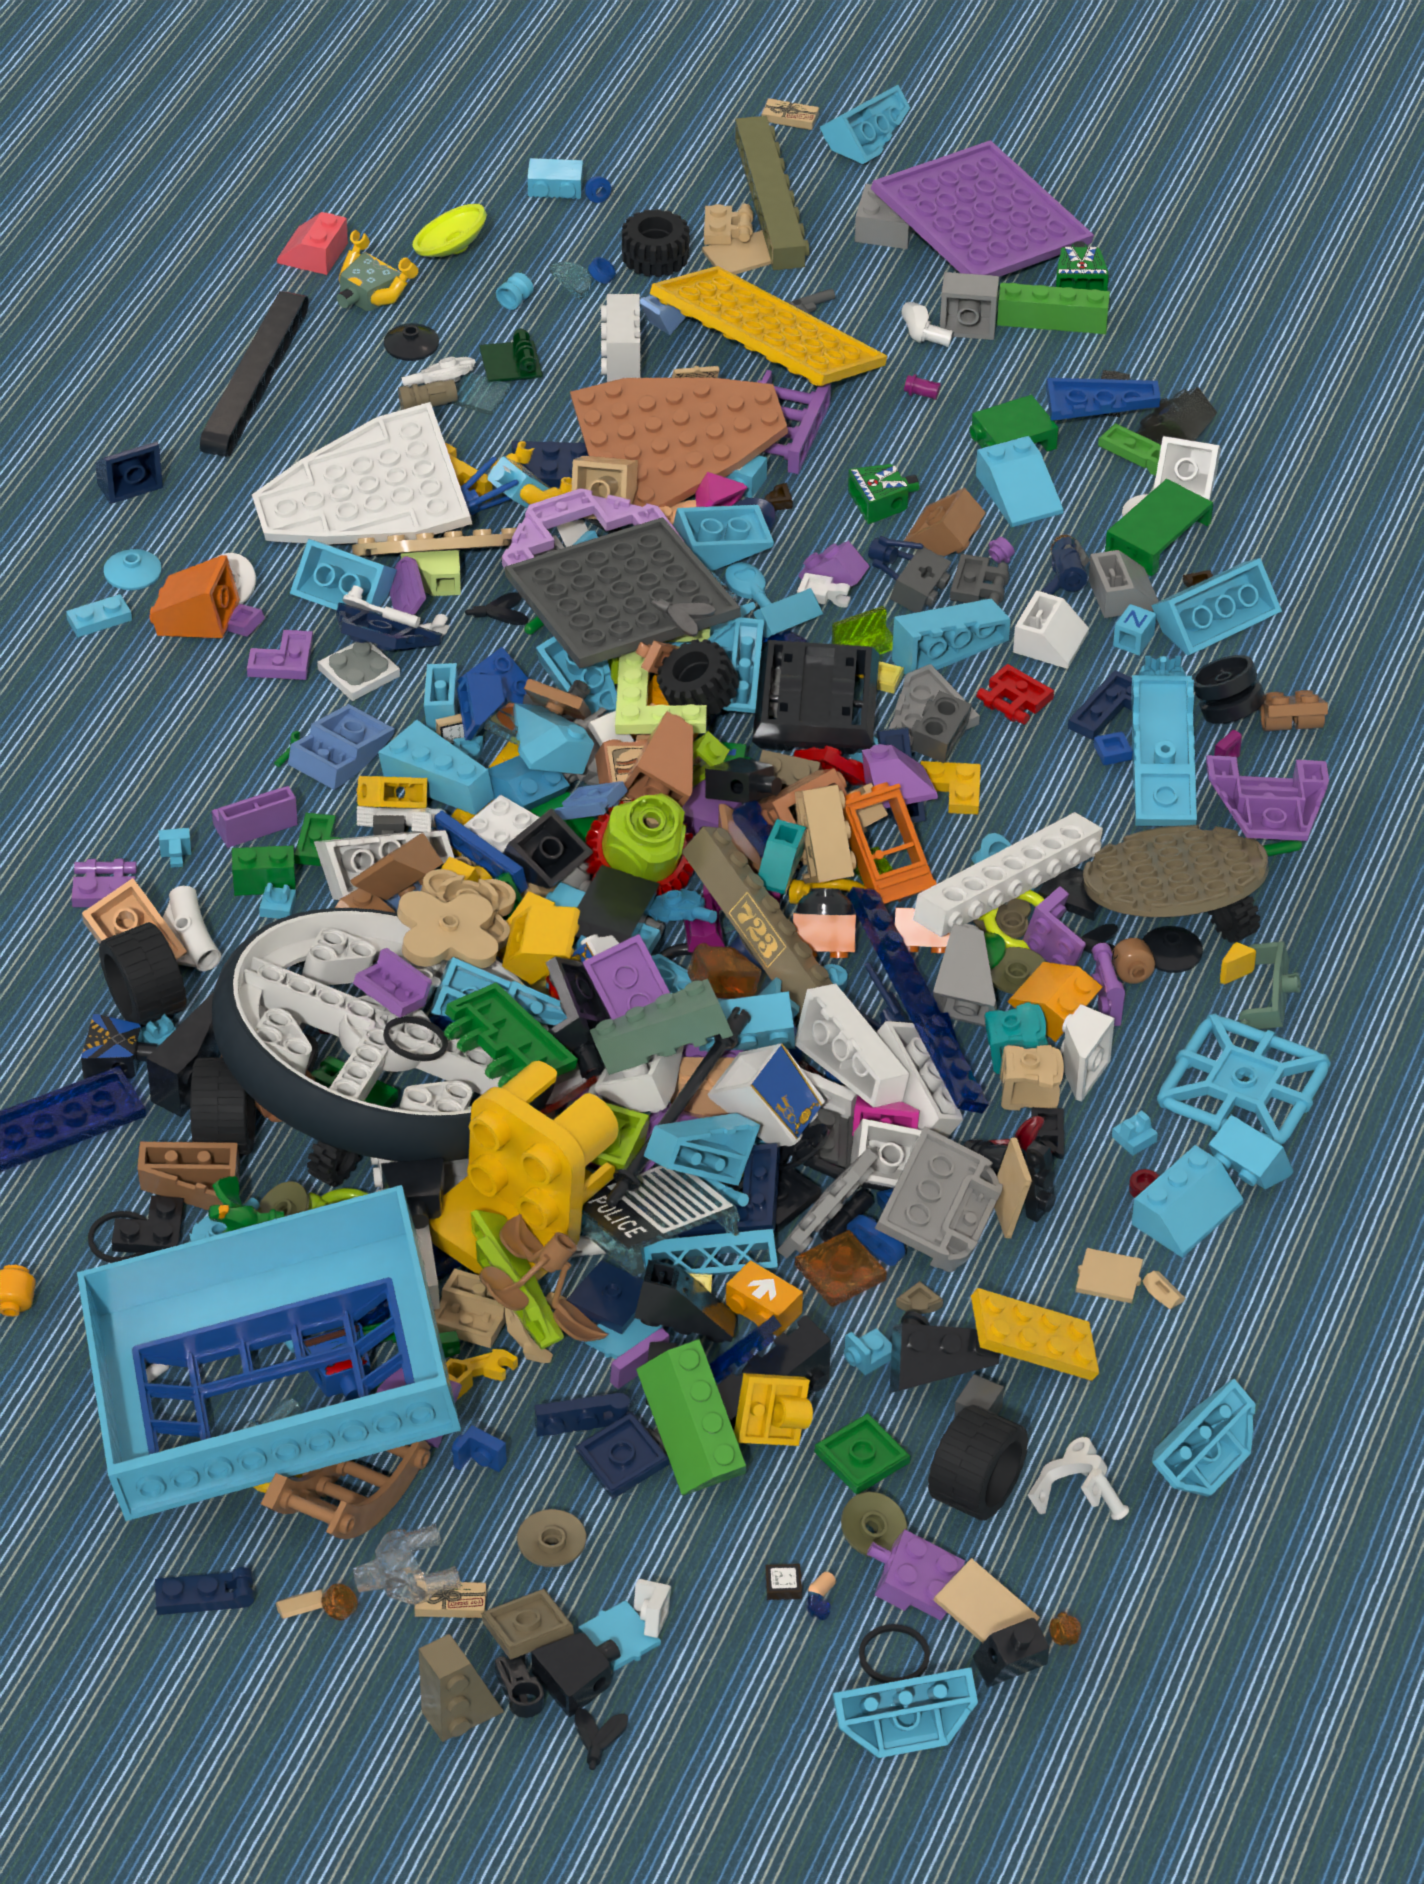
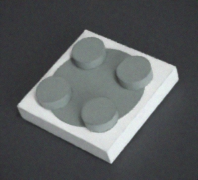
M368 641L365 643L355 642L317 662L318 670L352 701L400 677V668Z

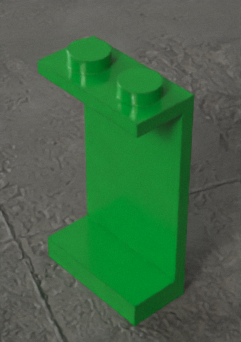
M1166 478L1107 530L1105 552L1121 551L1143 566L1147 575L1152 577L1158 572L1160 553L1196 521L1207 527L1211 524L1213 502Z

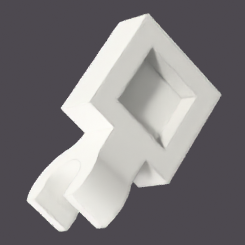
M805 573L797 590V593L811 588L819 604H826L827 600L830 599L839 607H848L851 597L847 596L850 585L845 583L835 584L833 583V577Z

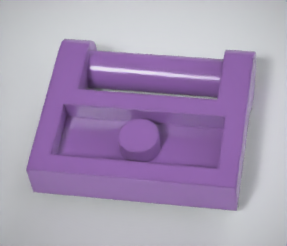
M1099 943L1092 949L1096 968L1095 974H1091V977L1103 986L1098 992L1099 1012L1115 1018L1114 1026H1121L1125 990L1123 984L1117 979L1112 964L1110 946L1107 943Z

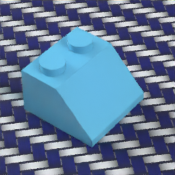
M1232 1114L1208 1144L1213 1156L1222 1162L1225 1169L1232 1168L1239 1173L1238 1176L1250 1186L1257 1184L1266 1190L1287 1179L1293 1173L1283 1146Z

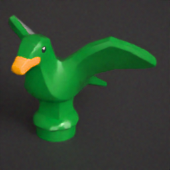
M236 1176L220 1178L212 1185L223 1205H211L208 1211L211 1221L220 1222L227 1226L222 1233L284 1217V1211L271 1209L269 1213H259L252 1206L242 1205L239 1198V1182Z

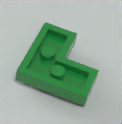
M305 814L294 855L295 864L322 866L314 841L343 839L333 837L336 827V815Z

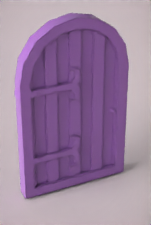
M405 556L395 567L397 571L390 589V597L393 609L415 615L425 601L426 596L416 560Z

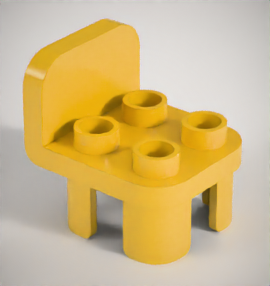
M541 1061L531 1062L501 1088L492 1087L473 1102L469 1124L468 1176L444 1195L442 1215L436 1219H429L432 1243L477 1275L480 1274L483 1268L477 1261V1239L472 1233L471 1212L481 1210L505 1216L508 1221L521 1214L527 1228L540 1241L543 1247L557 1232L567 1235L577 1245L581 1233L583 1204L614 1178L615 1167L608 1162L594 1173L585 1169L590 1162L613 1144L618 1136V1122L613 1111L603 1100L591 1093L582 1095L554 1120L529 1105L557 1079V1071ZM528 1261L530 1267L532 1268L535 1265V1263H531ZM541 1267L534 1274L536 1280H540L548 1271Z

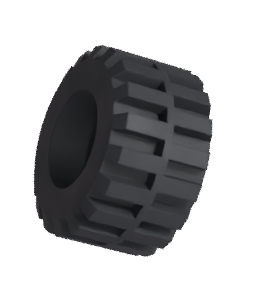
M648 209L644 210V212L635 213L634 217H628L626 223H623L622 260L626 263V267L634 269L635 273H642L644 276L649 277L651 275L656 277L668 276L673 274L674 271H680L682 266L687 264L689 259V226H687L685 219H681L680 215L672 214L668 210Z
M697 639L692 640L689 644L683 643L677 650L674 648L669 652L671 654L669 657H665L662 660L663 666H660L657 671L659 674L657 676V683L670 706L707 705V718H710L711 714L715 713L717 715L723 707H728L731 703L730 699L735 698L737 694L736 689L739 688L738 674L725 650L718 643H711L710 640L706 639L702 642H699Z

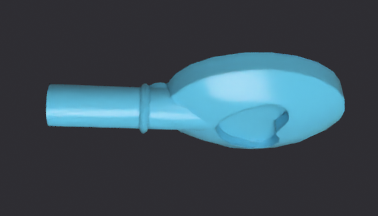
M736 562L728 566L725 580L728 588L733 593L742 598L753 599L760 608L772 604L765 594L766 582L759 569L744 562Z
M699 1177L728 1202L739 1206H746L748 1204L749 1197L747 1194L735 1191L719 1181ZM690 1178L693 1186L699 1192L711 1199L717 1200Z

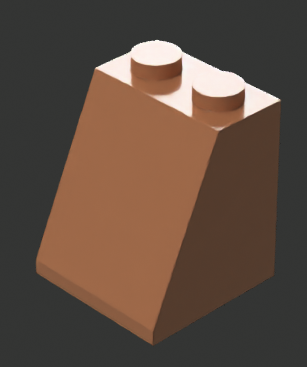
M666 711L648 737L624 781L628 790L625 796L635 800L641 796L663 793L683 807L692 794L693 726L685 722L682 717Z

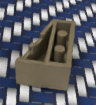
M450 1634L418 1649L422 1713L442 1742L452 1737L461 1736L470 1728L504 1712Z

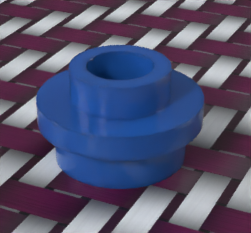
M601 176L590 178L585 185V194L594 203L605 201L611 193L610 182ZM602 187L601 191L596 194V190Z

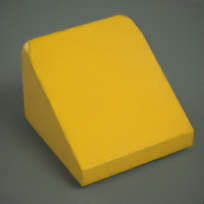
M1238 942L1234 943L1222 960L1220 983L1225 985L1253 972L1256 950Z

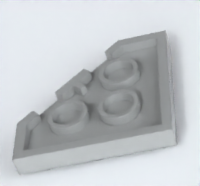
M931 664L905 675L903 689L899 695L895 715L889 729L908 727L911 749L914 738L910 736L911 729L916 720H922L923 710L929 699L933 701L939 690L965 701ZM972 707L965 730L979 725L980 715Z
M867 1148L825 1189L777 1251L786 1259L795 1250L802 1253L813 1240L809 1235L814 1230L818 1232L829 1219L831 1220L842 1208V1202L849 1198L858 1186L862 1185L873 1173L874 1170L870 1166L878 1156Z

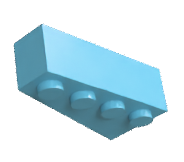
M418 720L414 721L378 752L384 777L427 778V797L474 815L494 799L488 769Z

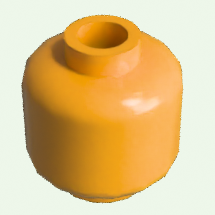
M6 1265L0 1270L1 1314L12 1317L18 1316L20 1312L27 1311L32 1307L36 1280L27 1268L20 1265Z

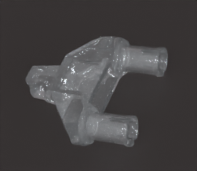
M435 1523L408 1532L401 1528L387 1532L375 1550L376 1559L353 1568L354 1581L359 1592L384 1589L388 1597L408 1604L427 1602L432 1598L433 1594L461 1588V1582L456 1566L430 1574L422 1572L412 1553L441 1545L440 1534Z

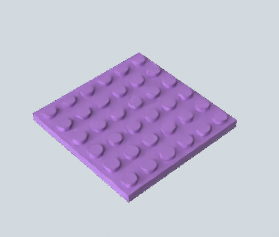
M991 140L873 180L871 190L960 273L1000 277L1060 255L1061 248L1071 247L1074 242L1082 241L1086 245L1091 244L1094 237L1093 233Z

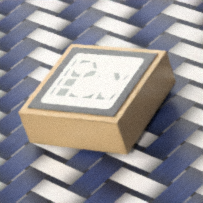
M461 714L435 719L436 733L452 745L453 739L465 737Z

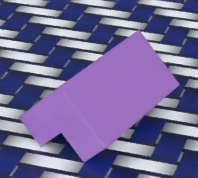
M289 786L214 809L212 810L213 825L227 848L298 825L296 797Z

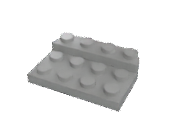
M924 1126L875 1229L932 1257L931 1266L941 1268L947 1272H953L969 1259L976 1247L996 1201L1002 1192L1003 1184L999 1183L997 1175L991 1168L993 1163L989 1159Z

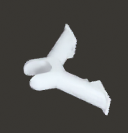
M357 806V826L373 827V815H404V826L412 827V831L430 833L431 827H436L434 816L441 810L445 813L446 811L431 808H375Z

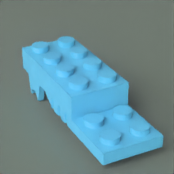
M1145 656V665L1141 668L1139 674L1132 675L1133 788H1135V826L1196 825L1195 736L1193 726L1194 680H1192V676H1186L1181 667V656H1175L1171 660L1166 658V656H1160L1157 660L1151 658V656Z

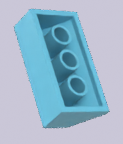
M1261 558L1243 562L1151 605L1154 613H1156V618L1162 632L1187 656L1282 612Z

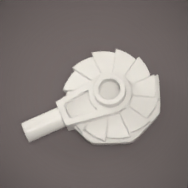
M447 357L441 359L439 363L421 370L420 373L401 378L403 385H408V387H411L412 384H426L441 380L453 379L454 382H457L461 379V375H465L473 370L476 362L475 359L470 357Z

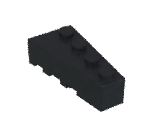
M806 1315L796 1322L799 1328L787 1336L783 1332L773 1340L776 1346L763 1357L756 1354L749 1359L738 1377L732 1373L717 1385L733 1431L743 1373L805 1377L810 1380L807 1395L820 1391L829 1383L831 1339Z

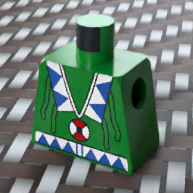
M1082 241L1074 242L1071 247L1061 248L1056 274V287L1107 291L1109 273L1100 248L1087 247Z
M892 464L849 469L848 492L867 524H872L905 511L908 508V493L919 491L917 476L901 477L895 465Z

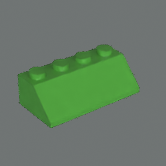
M1000 283L997 326L1106 334L1110 291Z
M700 1339L667 1350L636 1369L682 1496L746 1474L745 1461Z

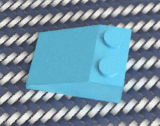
M1029 436L977 450L976 477L1011 527L1063 514L1062 504L1043 457Z
M759 505L677 508L673 527L709 571L717 570L769 549L774 545L773 538Z

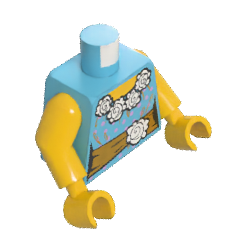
M525 441L518 443L515 454L510 453L497 460L491 466L490 474L487 478L497 488L513 480H518V485L503 493L526 508L530 504L572 491V478H562L559 489L556 487L550 488L522 465L530 462L534 448L525 449Z

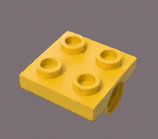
M743 1373L734 1428L737 1442L799 1446L801 1430L809 1428L813 1418L812 1404L807 1399L810 1380L799 1376Z

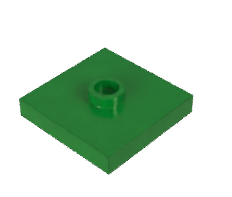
M868 1413L815 1444L814 1452L856 1495L910 1463V1455Z

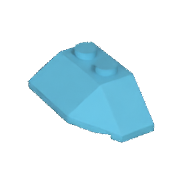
M742 617L732 619L728 622V625L707 639L711 643L716 642L720 647H723L739 677V688L736 689L737 694L735 698L730 699L731 703L728 707L722 708L724 710L755 713L764 626L763 619Z
M1235 1379L1230 1380L1195 1407L1154 1449L1152 1463L1174 1489L1206 1497L1211 1496L1251 1454L1253 1415L1255 1414L1256 1404Z
M971 1667L832 1693L839 1729L877 1758L948 1745L978 1703Z

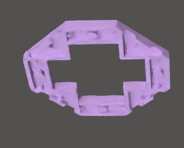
M580 488L530 504L525 512L522 524L519 523L512 536L510 547L502 555V566L505 569V566L534 558L535 554L554 549V538L547 529L592 514L595 515L606 531L631 523L636 526L663 517L678 535L679 533L656 505L647 503L644 507L630 504V499L612 495L602 498L592 495L593 491Z

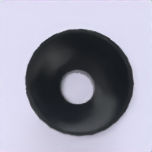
M811 888V891L798 901L797 914L853 915L854 912L853 903L850 899L844 896L840 889Z

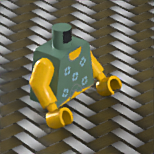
M354 230L350 235V240L354 246L352 251L349 250L338 279L340 293L336 298L342 308H348L355 304L365 311H372L382 305L395 303L403 295V290L408 284L406 280L415 278L418 275V267L405 257L398 264V268L401 271L399 272L367 252L359 254L361 250L369 246L370 241L365 233L362 239L358 241L360 233L358 230Z

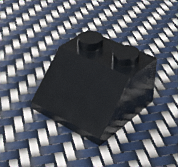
M551 808L507 844L503 854L523 867L526 882L550 890L589 858L593 851Z

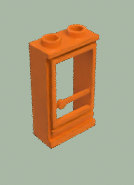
M884 782L872 787V792L861 795L860 791H856L844 796L845 808L842 809L844 821H848L851 830V837L848 839V842L855 855L856 864L863 883L870 892V901L874 911L882 908L887 903L896 900L898 902L907 900L913 895L921 893L937 884L936 880L932 877L901 794L899 783L889 786L888 782ZM889 801L904 844L885 851L877 850L872 855L856 811ZM907 849L911 865L879 875L874 859L881 860L886 855Z

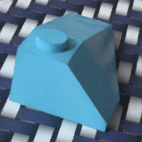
M554 636L536 647L539 662L560 690L568 692L573 682L580 680L589 686L588 689L591 690L584 701L592 714L601 707L606 709L603 715L607 712L616 711L617 692L611 679V671L607 660L589 667L579 668Z

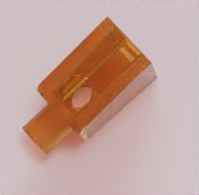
M701 943L693 951L688 976L692 982L708 979L717 998L736 999L755 996L762 971L735 948L710 947L707 943Z

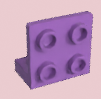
M1059 886L1036 906L1023 941L1027 943L1032 951L1040 954L1049 963L1077 966L1086 944L1059 920L1067 909L1064 905L1069 895Z

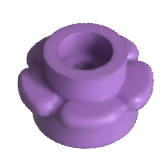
M998 537L996 540L989 542L990 549L988 553L995 562L1001 563L1004 561L1009 563L1011 561L1010 557L1014 555L1015 551L1005 538Z

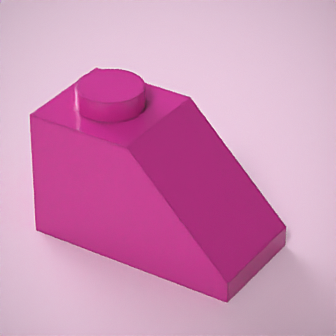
M857 1095L852 1136H854V1132L862 1119L918 1129L919 1110L903 1102L873 1108Z

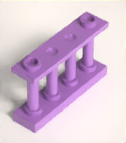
M767 370L763 379L757 382L772 384V371ZM831 383L818 386L816 391L811 393L774 386L778 398L808 404V409L804 408L803 411L781 406L784 418L800 421V426L796 425L795 428L787 426L788 434L784 437L792 439V443H787V445L774 443L763 451L784 456V459L788 460V472L799 474L829 409Z

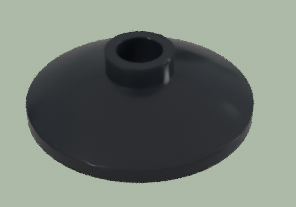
M417 323L398 325L389 330L384 338L386 351L391 356L405 361L425 359L431 356L439 346L437 333L432 328Z
M1158 927L1149 931L1142 939L1149 946L1153 954L1155 969L1163 972L1179 973L1190 970L1202 958L1203 946L1200 939L1194 933L1182 927Z

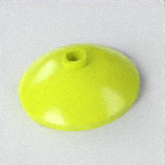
M467 204L438 216L428 223L414 238L412 245L415 252L425 257H444L462 253L475 240L485 224L487 213L484 207L480 204Z

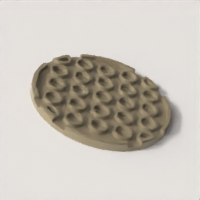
M1198 825L1167 826L1127 835L1123 838L1124 842L1117 845L1107 844L1095 853L1094 859L1091 862L1086 863L1083 870V880L1088 896L1097 904L1107 909L1134 916L1175 917L1215 910L1245 898L1258 889L1265 881L1269 872L1267 852L1264 847L1254 838L1238 836V831L1217 826L1212 831L1201 830Z

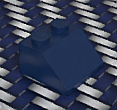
M157 441L104 457L95 462L97 484L110 504L163 488L160 449Z

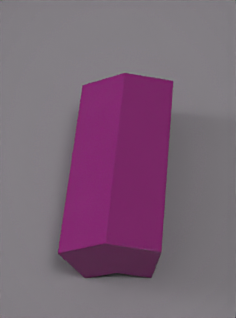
M711 893L702 897L705 900L704 908L717 912V920L714 923L700 919L693 921L683 919L688 952L709 954L725 947L719 909Z

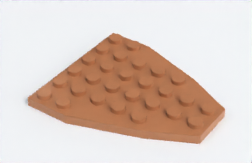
M622 378L570 392L588 456L638 460L637 489L632 505L644 507L647 503L658 507L668 506L671 508L694 495L707 472L726 477L788 434L787 424L773 384L721 378Z

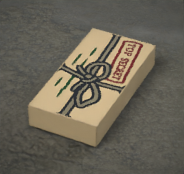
M768 99L762 116H767L769 123L812 130L819 116V107Z
M417 1581L415 1617L482 1618L481 1613L485 1611L486 1583Z

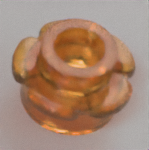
M1061 1612L1057 1615V1618L1052 1619L1050 1622V1634L1056 1644L1060 1646L1068 1644L1071 1646L1078 1642L1081 1626L1075 1617L1068 1616L1066 1612Z

